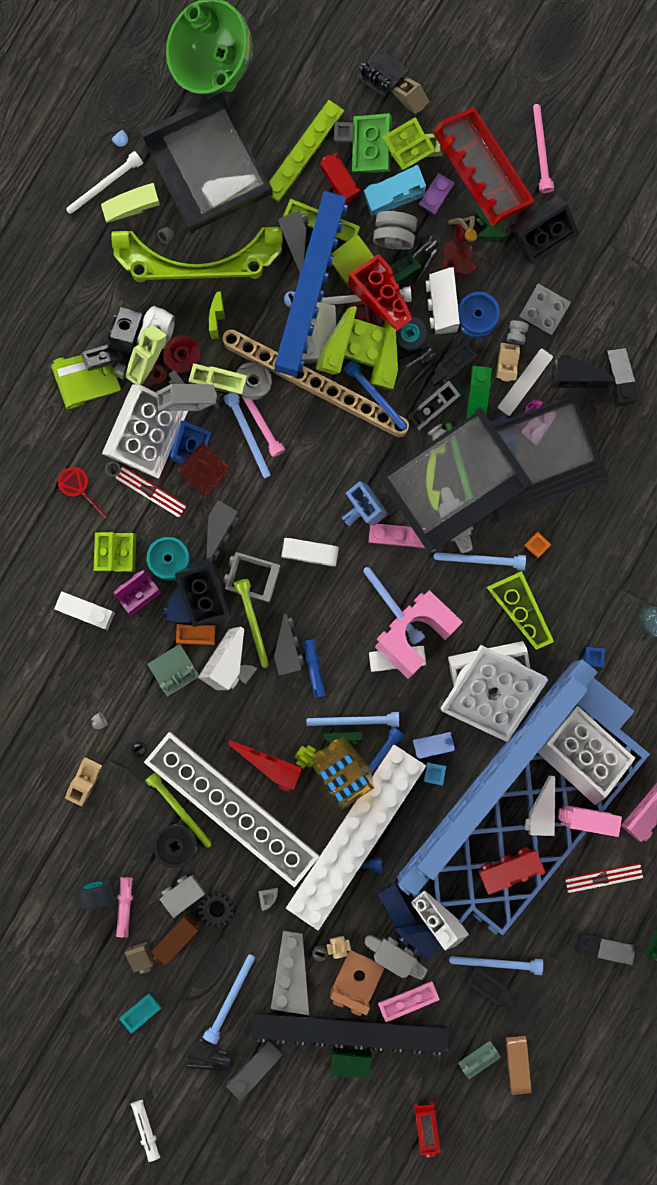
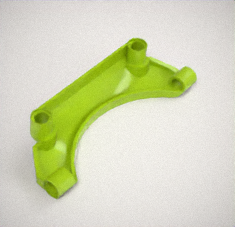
M262 227L256 237L246 247L228 258L206 264H186L172 261L156 254L146 247L133 231H112L114 257L126 271H131L132 277L137 282L159 279L229 277L257 279L263 274V267H270L282 253L283 244L281 227ZM252 265L259 266V269L256 272H252L249 270L250 266ZM138 268L145 269L141 275H136L135 271Z

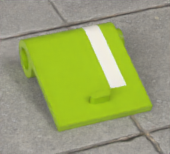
M81 355L68 359L61 357L53 361L54 364L51 365L66 409L76 408L84 404L85 401L121 391L112 365L88 371Z

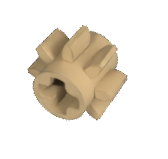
M344 936L330 938V944H327L328 955L333 954L334 959L348 956L347 951L351 950L349 940H345Z

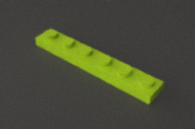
M330 100L327 101L269 181L273 189V196L271 197L276 201H281L333 129L335 122H338L343 115L344 110Z

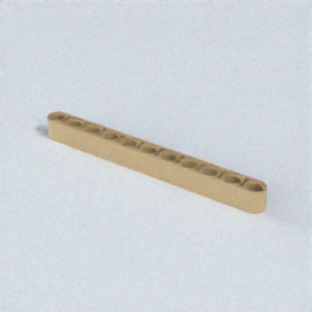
M228 330L223 334V343L228 350L251 362L258 363L272 373L396 437L406 435L409 423L405 418L401 417L407 424V429L399 432L395 429L396 423L380 405L305 366L302 369L304 376L301 379L275 372L274 367L278 352L235 330ZM234 336L237 340L235 343L229 344L227 343L228 337ZM246 345H251L254 348L250 353L245 352L243 349ZM262 354H269L270 359L262 361L260 356ZM312 380H319L321 385L314 388L310 383ZM334 388L338 391V394L336 396H329L327 391ZM352 397L355 402L352 405H347L344 399ZM369 406L372 411L369 414H364L361 408ZM384 414L388 417V421L382 423L378 420V416Z

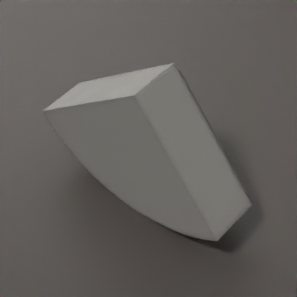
M241 665L237 678L246 684L257 668L251 665Z
M278 887L258 891L262 911L274 904L278 895Z

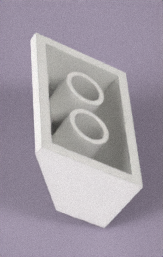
M454 267L429 274V279L425 282L426 292H430V299L427 301L428 310H432L433 318H430V329H434V335L455 333L460 324Z
M317 302L316 307L319 308L317 319L313 318L312 320L314 330L312 337L308 336L307 342L310 343L307 354L303 353L301 359L305 360L304 364L318 363L321 349L336 328L335 305Z

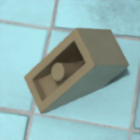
M403 76L391 89L405 108L415 114L423 110L429 103L421 85L406 76Z
M148 942L129 947L125 951L133 972L139 971V974L151 971L150 967H153L154 961Z

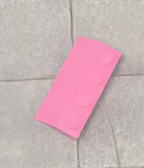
M657 783L621 825L623 829L640 842L643 840L647 841L653 834L651 830L657 825Z

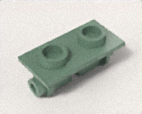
M489 1041L458 1062L468 1079H471L500 1059L501 1056L491 1041Z

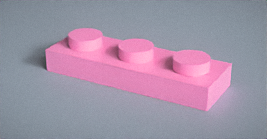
M370 524L368 543L425 548L411 527L385 524L373 526Z
M429 981L379 1002L378 1005L385 1022H388L440 999L433 982Z

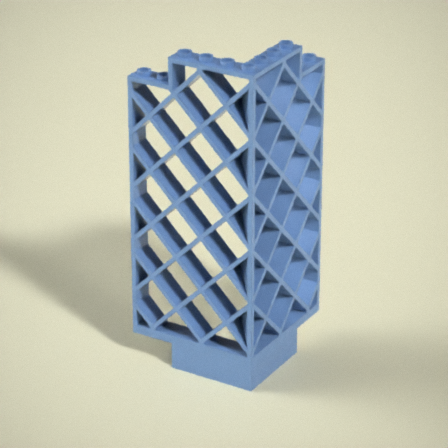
M584 660L571 663L511 736L509 741L502 747L397 875L400 889L407 895L412 893V896L416 898L422 893L420 892L421 888L431 878L434 880L435 900L442 906L469 904L458 918L460 924L463 923L473 910V916L480 922L485 920L489 924L487 928L495 935L498 932L504 935L587 831L580 830L571 841L570 828L561 825L560 821L555 822V827L564 826L566 848L559 856L539 857L541 863L553 861L554 863L542 877L540 874L535 875L536 885L529 893L508 895V888L502 890L503 895L474 898L472 869L481 868L482 865L489 862L471 864L468 837L472 834L497 832L499 858L504 856L502 832L525 830V825L502 827L499 799L501 797L527 795L528 812L530 813L534 805L533 794H540L542 790H532L530 761L544 759L541 755L536 754L575 706L580 707L596 723L621 742L630 754L632 751L639 757L633 766L632 764L629 766L620 782L616 783L615 788L607 798L595 805L596 811L604 812L650 755L620 730L635 711L594 678L598 672ZM524 770L526 790L506 792ZM558 772L560 787L555 788V792H560L562 806L568 805L566 791L578 789L575 786L566 787L565 777ZM494 807L496 827L475 829ZM531 835L532 849L538 853L537 835ZM464 843L466 864L445 866ZM467 870L469 898L440 901L439 872ZM523 899L510 915L509 900ZM504 901L505 923L501 928L475 907V903Z

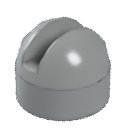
M100 712L91 719V724L95 729H102L108 725L105 717Z

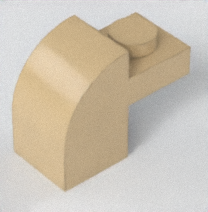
M501 343L496 378L507 382L511 380L516 381L520 345Z
M85 757L68 788L65 799L83 806L98 779L102 765Z

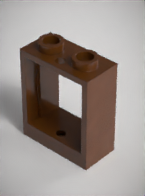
M186 914L152 950V958L159 965L163 963L166 966L201 927Z

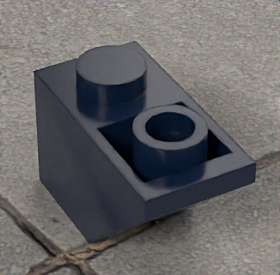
M425 924L399 927L396 930L401 935L399 940L407 947L412 945L414 947L412 951L420 958L425 956L429 960L441 947L439 941Z

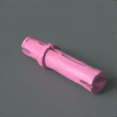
M120 877V894L117 895L119 908L116 937H129L131 900H133L131 895L133 878Z

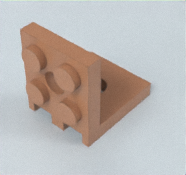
M349 950L348 956H346L330 991L332 1003L342 1008L345 1005L351 1008V1012L358 1016L362 1014L367 1016L370 1009L369 1001L385 967L362 954ZM357 970L365 973V978L361 981H357L354 978V973Z

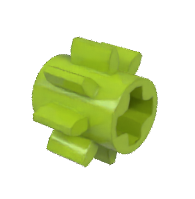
M310 745L307 748L301 746L294 757L298 760L296 764L303 769L305 766L311 768L318 757L314 754L316 749Z

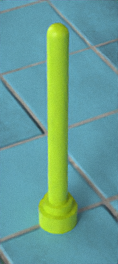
M242 579L236 581L234 586L236 591L242 596L261 666L268 668L269 662L248 593L251 585L249 579Z
M154 772L145 782L160 792L206 848L211 847L212 843L161 783V776Z

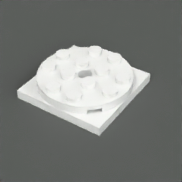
M480 645L471 661L459 673L454 688L443 703L441 710L508 742L548 679L546 676L523 666L516 659L498 654ZM492 687H497V688H498V690H497L496 693H494V694H489V693H488V690H489L490 688H492Z

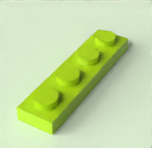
M290 199L283 217L299 210L307 216L309 221L307 228L313 230L318 209ZM341 219L340 221L343 222L341 233L337 232L336 238L346 243L359 233L360 226Z

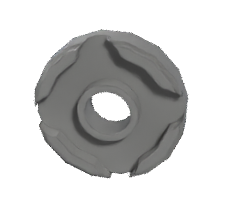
M248 362L241 365L236 373L247 376L243 394L241 395L244 398L257 400L269 392L272 378L267 368L260 366L256 362ZM255 377L258 380V384H250L248 378Z

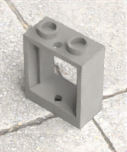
M170 384L157 391L158 411H201L216 404L217 399L214 384Z
M236 552L235 556H231L229 561L230 573L225 575L223 585L226 586L225 590L239 594L235 587H232L239 562L242 560L270 568L271 570L264 594L248 592L250 598L270 603L281 566Z

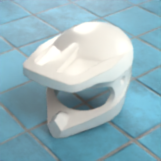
M151 307L143 318L142 328L137 338V345H139L143 330L154 325L167 335L162 348L164 350L167 342L171 339L175 317L162 308Z

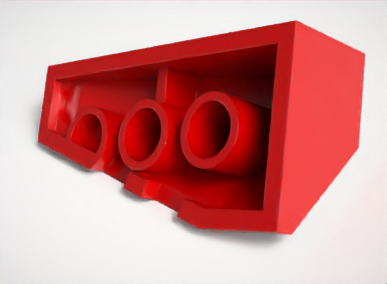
M379 254L349 274L348 286L396 331L412 321L405 300L399 291V286L393 277L392 269Z
M229 741L228 744L271 780L279 784L278 788L287 792L290 789L294 790L302 770L301 767L234 741Z

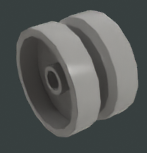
M397 211L377 213L375 225L378 229L374 230L373 237L375 244L398 250L414 247L415 235L412 232L416 231L417 218L415 216Z

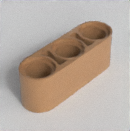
M526 1036L506 1037L511 1095L531 1093V1080Z

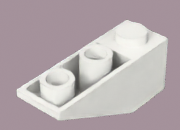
M423 891L411 902L444 950L456 947L469 936L462 924L458 922L459 920L426 891Z

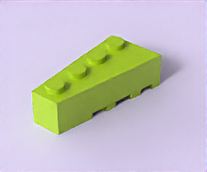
M522 571L487 587L536 650L554 642Z

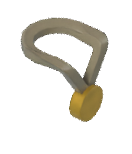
M475 216L464 219L455 218L448 221L449 225L460 223L466 230L465 238L467 241L472 242L477 239V233L473 229ZM470 220V224L468 227L465 222Z

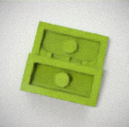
M416 117L382 136L389 151L402 170L435 152L427 134H424Z
M358 234L331 254L334 256L333 267L349 289H351L348 286L349 274L374 257Z
M221 292L216 293L210 309L209 332L211 339H219L217 320L225 319Z
M95 533L94 571L135 572V533Z

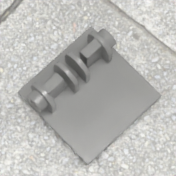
M537 284L519 317L552 335L571 302L544 286Z

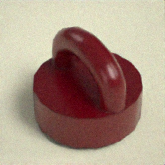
M460 223L455 230V240L464 243L466 241V230Z

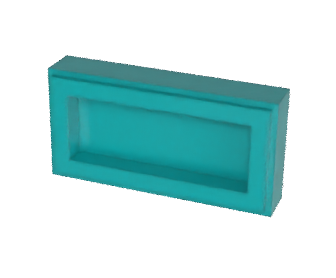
M148 993L121 1016L119 1020L132 1034L162 1007Z

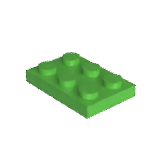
M390 113L354 116L352 172L354 174L390 171L391 152L382 136L391 132L392 116Z

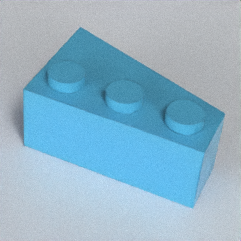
M416 165L378 184L366 187L364 198L371 216L424 197L426 184L419 166Z

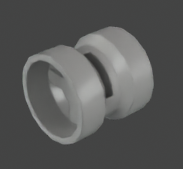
M511 321L509 326L511 330L506 340L514 344H525V333L528 331L529 325L521 321Z

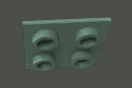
M180 644L147 664L167 697L199 677L198 672Z

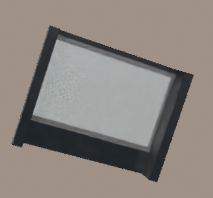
M223 93L140 131L191 234L195 233V230L269 195L273 196V189L264 178L233 119Z
M575 394L493 425L533 483L527 490L491 513L495 524L609 480ZM484 429L471 433L462 439L482 491L511 472L510 467Z
M481 407L474 410V414L386 474L382 472L377 476L428 553L436 551L527 490L533 484Z

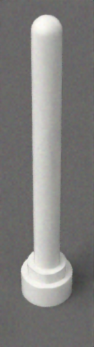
M133 151L128 155L129 158L126 163L68 206L67 212L70 214L75 212L130 168L134 169L141 166L143 161L138 154Z
M411 287L399 289L405 302H412ZM357 295L325 297L322 298L321 303L333 305L362 300Z

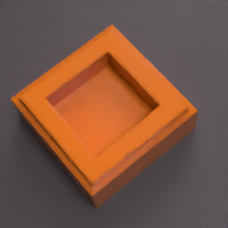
M539 532L524 545L537 559L551 546Z

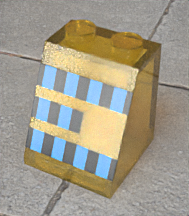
M344 737L334 740L327 748L316 752L312 757L313 768L342 809L374 789L370 767Z

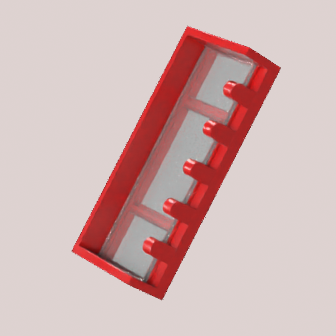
M475 108L442 120L432 133L492 226L522 211H526L535 202Z

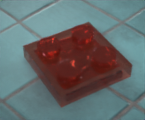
M201 443L177 472L205 497L230 468L204 443Z

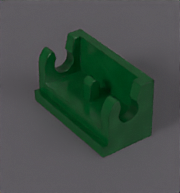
M411 252L390 266L393 277L398 285L421 271L420 263H418L416 258H411L413 256Z
M333 1047L331 1075L370 1079L371 1051Z

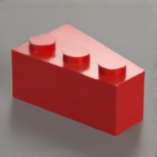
M525 847L518 850V854L511 857L509 854L499 858L500 862L496 864L489 862L482 865V869L478 872L486 892L492 894L511 887L517 882L527 881L529 877L536 874H545L546 872L537 851Z

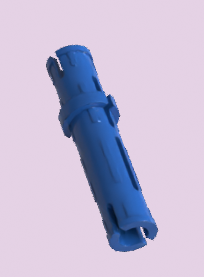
M315 640L302 641L314 698L326 696L319 666L320 657L317 656Z

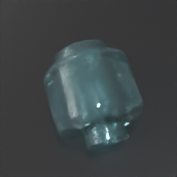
M657 607L647 608L640 615L643 632L651 634L652 637L657 636Z

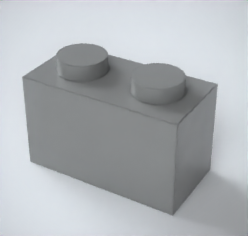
M185 874L177 880L178 885L172 888L169 886L161 892L163 896L160 898V901L173 918L206 893L193 874L189 877Z

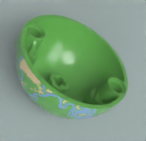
M199 0L186 7L173 23L166 44L167 64L176 82L190 92L205 95L223 91L232 92L236 88L237 82L247 71L253 53L252 35L247 22L236 8L223 0Z

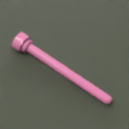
M535 104L533 112L542 177L539 183V192L549 193L554 191V182L549 178L541 107L539 104Z
M242 396L269 443V453L272 458L282 454L285 451L284 446L275 440L253 400Z

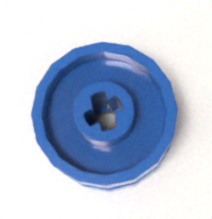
M485 292L468 294L462 299L458 307L460 322L458 328L464 335L470 338L480 339L488 336L493 332L499 320L500 309L497 301Z

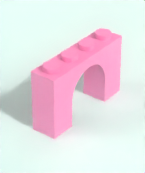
M430 590L425 595L421 593L414 600L416 604L413 607L409 605L401 613L404 616L401 620L396 618L389 626L391 630L388 633L384 631L377 638L379 642L375 646L408 679L421 667L425 660L408 644L405 636L407 624L415 621L427 623L446 640L462 623Z
M563 805L562 809L559 808L557 820H560L561 825L571 829L619 837L622 817L607 812Z

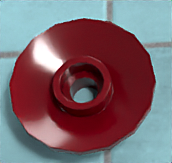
M184 335L175 336L170 339L163 350V359L167 367L179 373L190 371L193 363L197 364L200 357V350L196 341ZM182 350V355L178 356L177 351Z

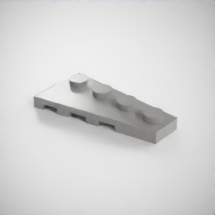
M283 930L271 1009L309 1015L303 934Z

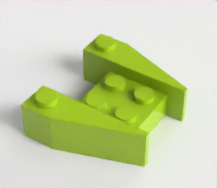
M357 307L348 308L321 349L316 369L333 375L338 374L341 371L343 359L346 358L373 367L370 383L374 387L383 390L393 389L398 372L396 330L386 321L383 328L354 319Z

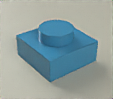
M427 763L423 782L443 785L446 766Z

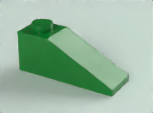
M472 367L466 419L473 415L474 410L479 407L487 414L492 368ZM478 421L470 426L483 428Z

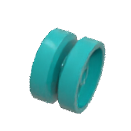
M174 537L157 539L150 545L147 552L149 569L158 578L165 581L176 580L175 573L189 566L191 562V556L186 546ZM172 556V560L170 562H166L165 557Z

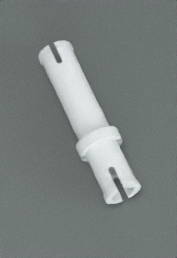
M143 1100L133 1102L131 1106L142 1138L140 1142L141 1145H144L148 1162L160 1158L155 1143L156 1136H153Z

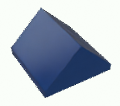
M181 420L170 455L172 461L201 469L211 432Z

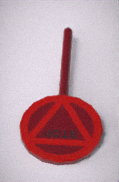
M70 467L62 471L58 479V486L61 492L70 497L82 494L107 519L106 513L85 492L88 486V477L85 472L77 467Z

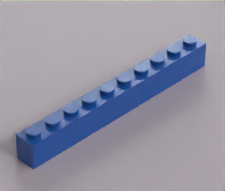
M326 191L323 192L276 358L275 372L297 377L298 371L302 372L305 360L301 359L303 353L307 354L310 343L307 342L308 336L312 337L314 330L312 320L313 318L317 319L319 308L316 307L317 302L322 301L324 290H321L322 284L327 283L329 273L326 270L327 267L332 266L334 258L331 252L332 249L336 250L339 240L336 238L337 232L341 233L343 222L340 221L341 216L346 215L348 205L345 204V196Z

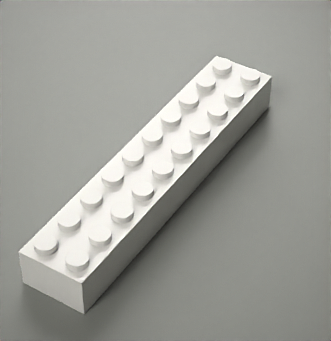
M169 732L145 760L144 763L293 887L298 884L319 858V854L173 733Z
M396 745L392 746L286 907L287 910L315 929H320L424 771L426 765Z

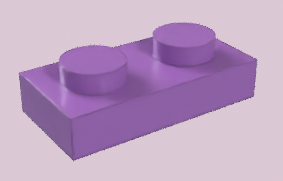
M438 173L420 201L419 207L435 216L454 186V182Z

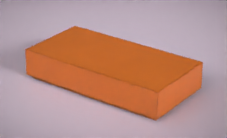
M177 624L176 644L215 645V625L193 627V625Z

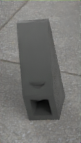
M219 500L208 516L207 558L214 557V560L220 554V550H218L220 545L227 542L231 526L234 528L240 519L237 517L238 511Z
M287 614L283 616L274 655L279 676L302 671L301 666H304L302 655H298L296 648L299 647L297 636H292L291 629H294L292 617L288 618Z

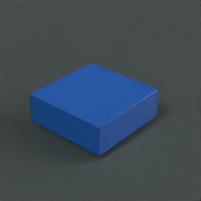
M585 647L584 661L591 667L604 668L605 649Z

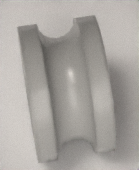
M439 424L428 433L429 436L433 437V441L447 432L446 429H442V424Z

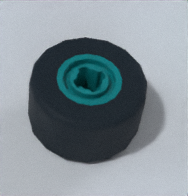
M412 317L410 323L396 331L397 348L402 352L414 353L424 346L427 329L420 319Z
M108 880L85 883L76 890L81 909L100 908L110 904L114 899L111 883Z

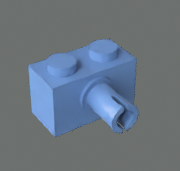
M359 481L346 492V495L354 505L351 511L342 516V519L346 520L344 522L348 526H351L361 516L366 523L375 526L389 514L368 484Z

